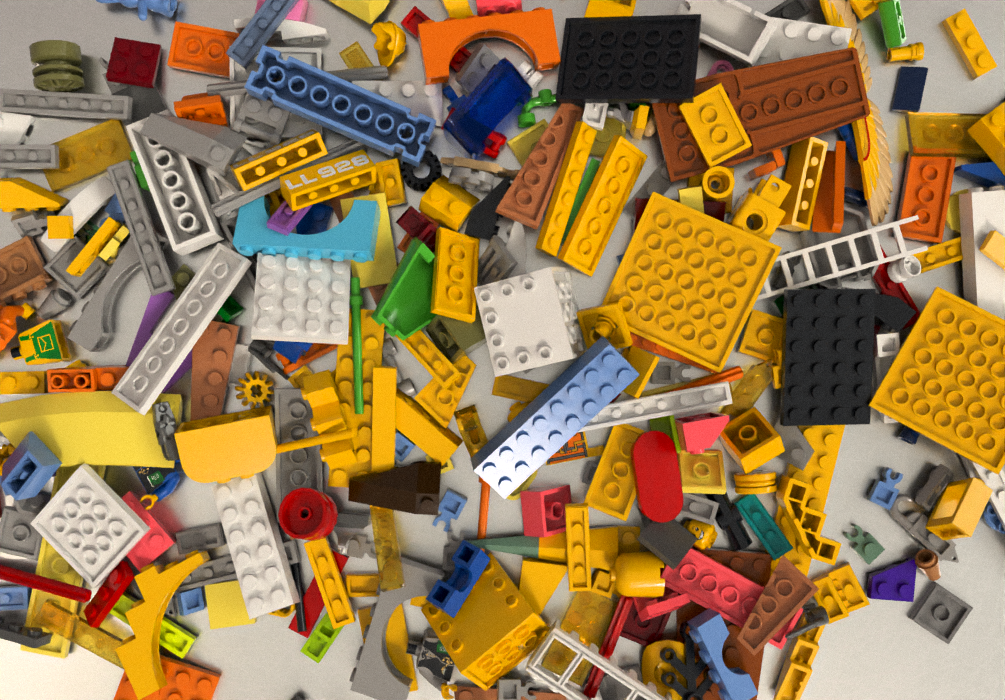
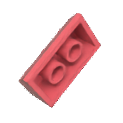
M708 412L675 418L680 448L690 452L691 455L704 453V449L711 448L729 422V415Z
M129 491L121 499L151 528L126 555L140 571L141 568L155 562L176 544V539L151 510H145L147 506L143 501L140 503V497L135 492Z

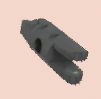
M168 401L153 404V424L163 456L168 461L178 460L180 457L174 436L177 425Z

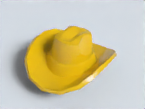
M660 640L648 645L642 655L643 684L647 685L648 682H652L656 685L657 693L665 697L667 692L672 694V700H681L682 697L676 691L662 683L661 675L665 671L674 673L677 681L687 689L686 679L670 663L660 658V651L665 647L673 649L676 656L685 664L684 644L675 640ZM669 651L665 654L666 659L670 657ZM668 675V676H667V678H666L667 683H669V682L671 681V679H672L671 675Z

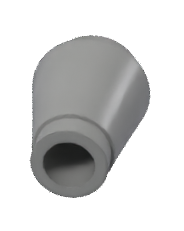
M61 288L52 290L37 310V314L42 319L48 320L69 307L72 299Z

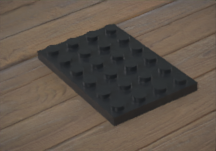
M701 14L566 18L555 97L557 104L694 103L702 22Z
M784 289L780 425L870 424L871 407L868 405L871 401L876 289Z

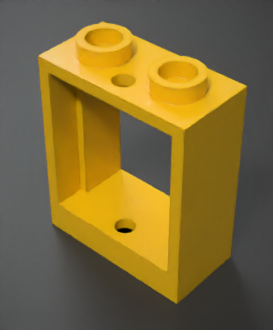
M975 477L948 483L941 493L925 528L942 540L971 537L993 490L986 486L984 481Z

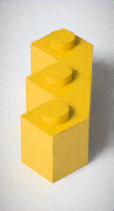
M330 370L302 377L304 386L300 387L304 401L308 400L312 408L313 418H310V423L313 431H318L319 435L346 430L347 421L342 405H340L337 388ZM352 438L322 444L323 448L319 449L322 462H327L330 470L357 462Z
M782 475L776 498L803 552L813 559L835 565L841 543L820 535L827 514L806 506L812 485Z

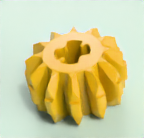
M254 371L253 378L249 372H246L245 377L247 380L238 378L242 386H235V390L242 391L236 395V399H243L241 405L246 406L249 404L251 409H255L256 403L260 408H263L264 403L262 400L270 402L271 399L267 397V394H274V390L268 389V387L273 385V382L266 381L268 377L266 374L260 377L259 371ZM256 384H258L257 390H259V392L257 394L253 393L252 396V390H250V388L252 386L256 387Z

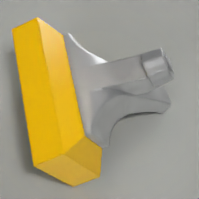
M618 103L619 109L608 107L607 117L614 118L624 124L627 130L630 131L633 139L641 140L646 127L649 106L640 105L635 111L628 110L625 103Z

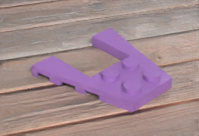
M168 291L156 296L151 294L126 366H130L153 335L154 329L175 300L173 292ZM192 349L161 393L168 391L192 368Z

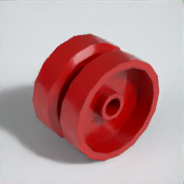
M299 488L291 491L284 497L280 504L278 517L280 526L289 536L302 540L317 541L324 539L332 532L337 523L338 512L335 502L327 494L311 488Z

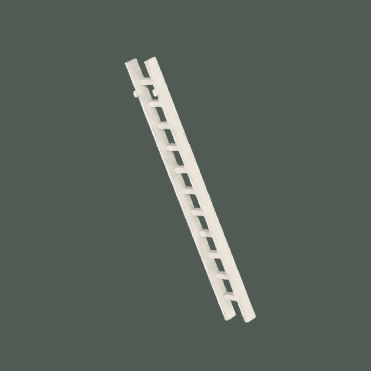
M918 215L778 256L775 262L780 261L787 287L771 291L767 277L763 285L765 293L759 295L757 300L784 293V289H798L927 251V246L907 251L899 225L918 220ZM892 228L900 254L884 258L876 232ZM869 234L877 260L861 265L854 239ZM847 241L854 267L838 271L831 245ZM824 248L832 274L815 278L808 252ZM802 255L809 280L794 285L786 259Z

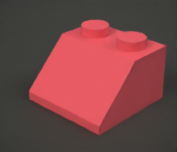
M570 485L536 487L520 491L524 536L548 537L566 531L565 504L572 503Z

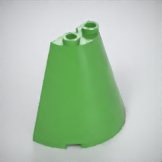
M417 237L411 240L374 313L370 316L378 325L381 326L384 323L386 325L384 330L392 337L397 335L403 341L431 323L437 315L430 312L435 255Z

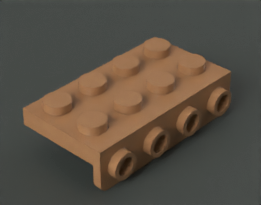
M25 236L0 249V305L4 307L12 301L16 302L25 299L27 293L33 290L39 291L46 288L47 283L53 281L52 276L43 268L46 264L31 236Z

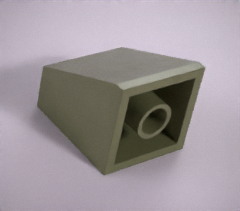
M477 300L476 316L473 323L437 314L425 329L436 347L452 364L487 342Z

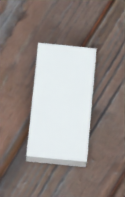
M236 343L227 387L235 388V386H242L238 378L247 380L245 373H250L253 356L248 351V344Z

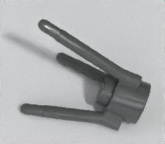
M254 339L249 345L248 351L272 373L277 372L288 380L289 376L285 375L284 371L268 358L272 353L270 345L274 346L275 341Z
M815 603L803 605L802 608L808 610V613H805L807 624L786 634L785 638L787 641L813 628L828 624L829 617L823 606L816 607Z

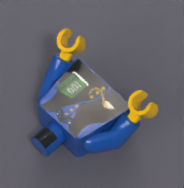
M180 459L175 460L174 468L133 466L148 494L141 498L140 503L146 499L151 501V505L147 506L145 510H150L155 501H161L175 490L180 481V473L183 472Z

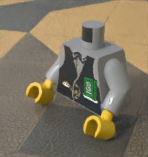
M431 628L429 631H424L421 642L408 640L406 654L417 656L416 668L419 669V673L431 685L441 691L444 699H453L454 697L449 694V688L452 691H457L458 688L455 684L447 685V681H451L455 663L434 630Z

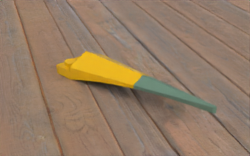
M611 525L589 528L592 568L610 570V567H614V562L621 553L639 552L640 542L637 539L640 536V526ZM566 531L548 537L522 535L465 540L481 549L568 563Z

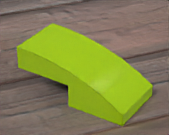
M325 613L300 652L319 664L344 626L333 629L329 615Z

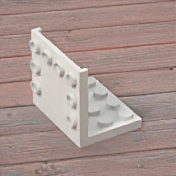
M548 267L474 288L495 377L577 358L588 350L576 314L579 306L569 267Z

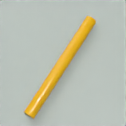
M355 428L277 444L276 453L353 438L357 436V431Z

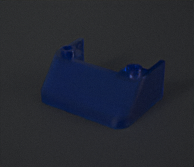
M506 57L499 61L443 125L446 140L466 158L475 160V155L479 157L487 148L485 145L487 137L516 106L518 107L521 104L525 106L533 97L531 86Z

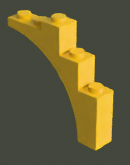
M195 550L185 555L186 560L181 563L174 561L165 567L163 564L154 566L151 563L141 568V573L134 576L144 599L131 604L132 609L125 612L134 635L122 640L123 645L115 650L138 700L168 685L163 673L159 651L163 617L172 596L180 584L190 573L210 560L207 551L198 552V550Z

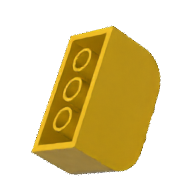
M272 405L182 422L174 433L183 471L189 478L201 483L215 481L217 483H226L231 478L239 476L241 479L254 476V473L267 469L273 463L276 456L277 436Z

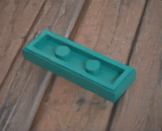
M747 494L734 503L774 561L793 549V546L756 494Z

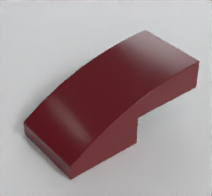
M410 206L396 223L412 238L417 237L434 253L437 228Z

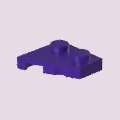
M909 557L903 563L898 565L892 564L882 571L878 570L869 574L867 597L870 599L913 602L917 569L915 558Z

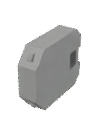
M844 206V222L840 233L813 232L811 220L810 230L801 231L799 235L805 249L868 230L862 212ZM869 234L854 239L861 265L877 260ZM847 241L831 245L837 266L850 263L851 267L849 268L854 267ZM824 248L808 252L815 278L832 274ZM879 265L855 271L853 274L841 278L838 276L815 284L823 289H837L842 286L841 282L853 278L856 281L863 279L867 281L874 276Z

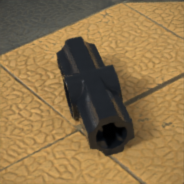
M727 492L725 494H705L708 500L719 503L715 520L721 530H724L734 550H743L753 543L742 523L743 519L739 510L733 502L731 503Z

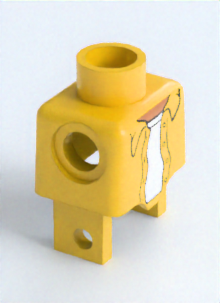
M772 174L767 181L761 179L753 193L752 188H748L740 196L725 223L769 241L786 214L779 207L792 186ZM747 217L753 222L752 229H749L746 225Z

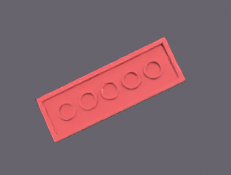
M692 547L674 570L666 564L660 575V578H665L666 587L681 595L687 593L690 600L706 609L710 608L720 613L721 617L741 628L745 625L765 588ZM801 607L768 643L782 650L787 641L785 635L793 630L804 609Z

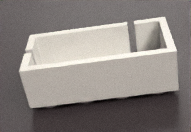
M684 0L691 7L688 11L685 5L680 4L675 14H701L700 41L750 67L755 66L777 27L775 19L758 11L754 13L752 8L736 0Z

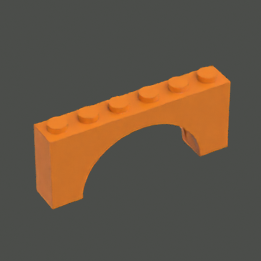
M538 7L527 12H523V10H514L509 14L494 12L483 17L478 15H470L466 19L450 17L440 22L426 20L418 24L417 35L426 85L448 82L449 65L454 55L466 44L482 38H500L518 45L530 57L535 71L557 69L561 61L552 9Z

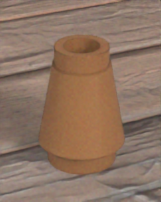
M929 549L920 550L915 556L916 566L929 580H938L941 577L937 554Z

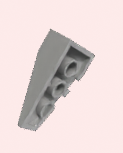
M155 113L150 114L140 131L142 135L224 177L227 176L230 165L234 163L247 137L226 126Z

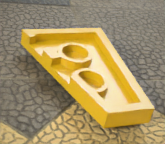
M466 355L453 364L462 375L446 390L433 378L414 397L445 429H447L477 366Z

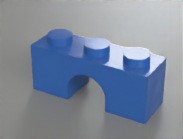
M465 540L462 541L451 558L455 563V570L450 579L446 582L438 579L426 598L437 609L452 618H455L490 561V558L480 548Z

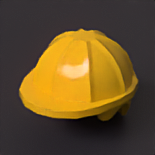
M392 21L378 22L373 24L371 29L377 37L374 48L378 50L380 65L389 67L394 59L405 51L407 44L406 34Z

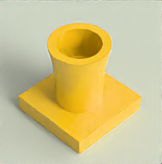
M715 166L707 170L706 173L687 178V187L702 186L703 200L725 201V213L732 212V196L735 184L734 168Z

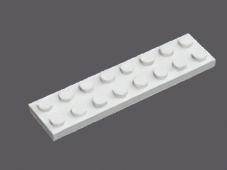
M218 243L111 393L145 416L252 262Z

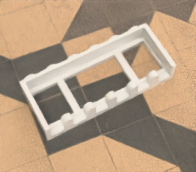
M558 618L533 652L526 666V671H528L532 678L540 679L547 684L550 690L555 693L559 692L567 700H592L566 683L583 658L631 689L624 700H634L638 694L646 700H672V694L667 692L665 697L658 694L656 685L652 682H648L645 685L637 680V673L633 669L625 672L619 668L618 660L615 657L610 656L607 660L598 654L599 648L595 644L591 643L588 647L580 642L579 634L576 631L572 630L568 634L560 628L561 620ZM554 638L577 653L560 678L538 664V661Z

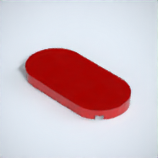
M644 432L637 437L631 447V461L638 506L644 516L650 520L660 523L669 522L678 516L683 507V491L675 444L663 432Z

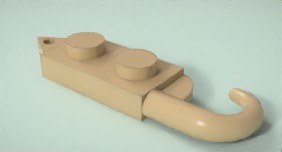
M455 156V158L441 157L440 160L442 164L452 167L471 168V171L477 173L480 170L490 173L494 177L505 178L510 176V179H515L520 171L518 169H505L499 167V164L458 156Z

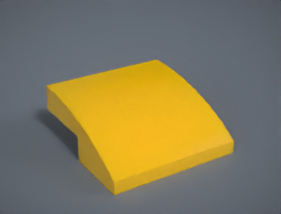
M849 562L811 580L819 588L813 596L818 605L825 608L829 617L828 624L848 617L849 612L870 605Z

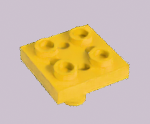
M620 301L585 308L576 312L587 349L602 336L616 349L632 345L633 342Z

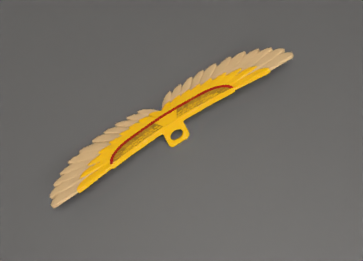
M819 0L827 25L852 29L848 48L854 47L857 50L867 94L872 85L870 66H867L868 54H865L864 41L862 42L860 28L857 29L856 16L852 14L849 0ZM868 99L869 116L852 122L871 224L872 226H877L878 222L882 223L884 221L885 214H888L889 211L888 205L891 204L890 193L893 192L891 181L893 175L889 166L891 157L888 152L889 146L885 139L887 135L882 127L883 121L879 116L880 111Z

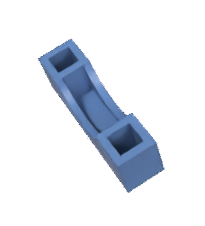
M709 608L689 620L687 623L691 629L689 631L690 637L698 644L701 659L708 664L710 669L708 674L713 682L718 685L720 698L722 700H750L756 696L758 692L750 675L739 667L727 668L723 662L722 648L730 633L720 613Z

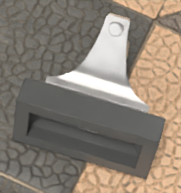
M338 512L337 523L333 529L338 537V553H349V540L353 535L363 531L365 527L371 524L372 515Z

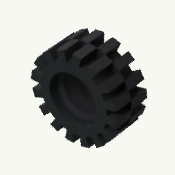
M425 150L421 162L427 163L430 167V173L425 178H418L413 174L414 165L405 161L401 164V174L405 183L416 191H426L434 181L441 177L442 168L436 154L434 155L430 150Z

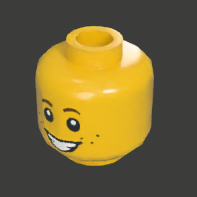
M692 519L691 521L687 520L683 526L698 538L693 547L705 550L713 546L717 538L714 525Z

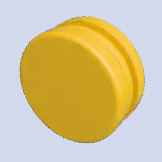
M756 470L747 475L744 472H738L733 475L736 485L735 493L764 494L778 490L775 471Z

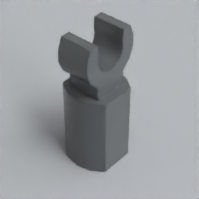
M800 255L796 256L793 262L789 258L786 259L791 277L795 271L793 269L794 266L798 265L801 261ZM781 265L772 283V287L775 289L787 287Z

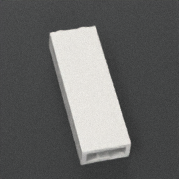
M1004 186L989 187V191L984 192L983 187L970 188L968 193L959 194L964 300L1005 320V270L979 251L990 231L996 230L1005 237Z

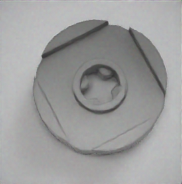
M453 167L448 182L456 185L463 184L462 188L467 190H475L476 187H479L481 190L492 191L494 175L480 170L479 173L473 172L471 168Z

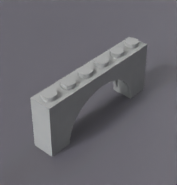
M394 555L384 565L383 573L386 575L384 581H381L377 588L376 594L379 595L377 603L373 604L370 611L372 621L365 628L363 638L366 639L364 647L361 646L356 657L359 663L357 668L353 669L350 676V681L353 682L350 690L377 700H407L413 679L405 676L395 667L387 650L386 631L392 613L397 606L408 599L428 596L438 579L444 580L446 573L445 571Z

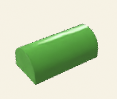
M882 0L878 2L886 48L901 46L907 38L900 0Z

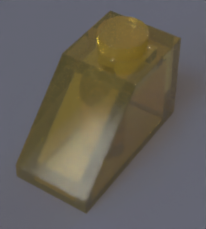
M475 404L454 412L459 432L471 458L489 442Z

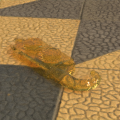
M772 359L750 367L731 394L733 404L725 405L720 412L721 414H731L738 417L754 406L773 379L771 376Z

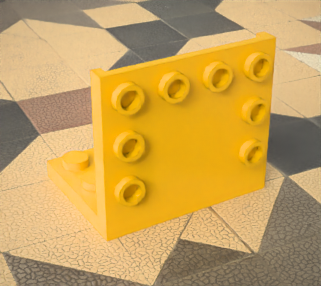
M492 553L487 555L490 558L489 563L455 618L437 609L430 602L421 609L460 673L485 691L497 682V679L504 677L532 654L551 628L531 608Z

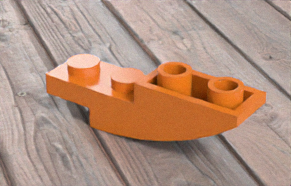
M106 365L48 369V392L113 390L130 366Z

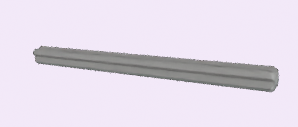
M385 65L326 71L350 83L356 80L370 81L388 78V71ZM280 76L278 79L274 78L273 80L274 82L281 81L282 78ZM247 80L208 84L206 88L208 96L220 95L221 97L247 94L245 89Z
M352 139L328 150V154L246 191H239L213 203L211 209L216 217H220L279 189V177L365 149L369 146Z

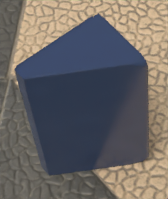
M900 67L891 108L892 111L911 115L919 111L928 68Z

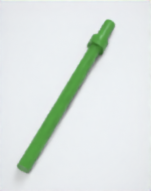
M360 277L351 278V296L349 301L352 309L355 414H364L361 305H363V296H360Z

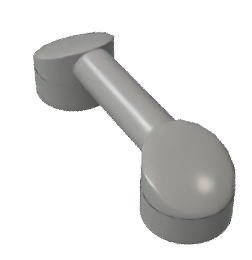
M390 337L383 342L382 356L386 366L397 367L392 356L398 354V351ZM397 368V388L410 397L417 394L411 379L403 380Z

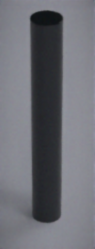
M300 562L291 564V572L300 602L295 604L298 632L307 631Z

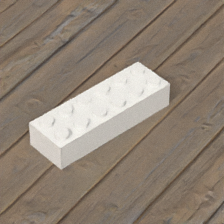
M168 109L157 113L161 115L176 117ZM148 117L127 125L126 129L173 251L184 256L223 240V234L211 209V203L195 162L142 135L140 131Z
M254 473V476L241 479L239 476L226 483L211 486L249 620L299 603L300 599L262 473Z

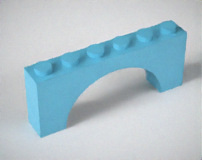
M265 196L239 207L232 244L242 255L252 256L253 254L262 253V255L271 256L284 254L288 258L308 257L312 260L330 258L334 261L348 259L359 263L374 261L381 214L377 201L354 200L353 206L346 218L337 226L327 231L310 235L290 232L288 236L267 228V221L271 217V205Z

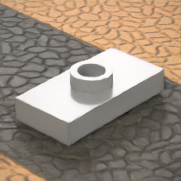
M221 523L175 532L179 555L225 545Z

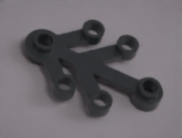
M685 621L679 629L680 635L684 638L685 664L676 656L673 649L667 647L660 651V658L670 663L686 679L687 689L677 681L676 675L670 671L662 673L661 681L664 685L676 691L682 697L681 700H690L691 697L694 700H704L703 695L714 682L712 679H709L708 671L710 669H705L708 664L701 657L695 664L694 641L689 633H685L686 627L689 626L688 621ZM667 651L670 652V657L668 659L665 658V654ZM704 670V680L697 687L696 679ZM668 675H671L672 679L667 683L666 678Z

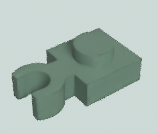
M852 524L851 526L855 529V534L850 536L849 533L844 531L843 535L846 539L855 542L851 548L865 563L870 565L885 549L870 533L866 532L863 535L861 527Z

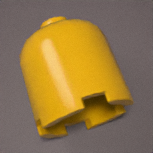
M651 551L621 553L616 558L614 567H610V581H614L615 588L623 596L657 598L664 594L665 578H660V568H664V562Z

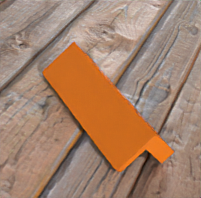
M836 141L834 151H826L812 216L813 232H841L844 222L846 141Z

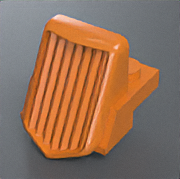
M207 92L183 96L182 101L174 102V110L178 118L230 128L220 95L208 96Z

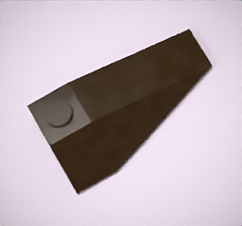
M417 461L408 466L400 468L397 466L388 471L373 472L350 478L348 501L412 514L438 515L441 462Z

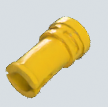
M916 42L908 46L888 48L887 50L888 62L900 60L920 61L924 57V45L922 42Z

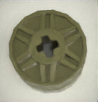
M44 40L32 43L29 46L31 63L37 66L32 70V74L35 77L33 84L36 89L51 92H74L85 87L84 78H82L84 76L83 69L79 68L82 64L81 48L79 45L69 41Z

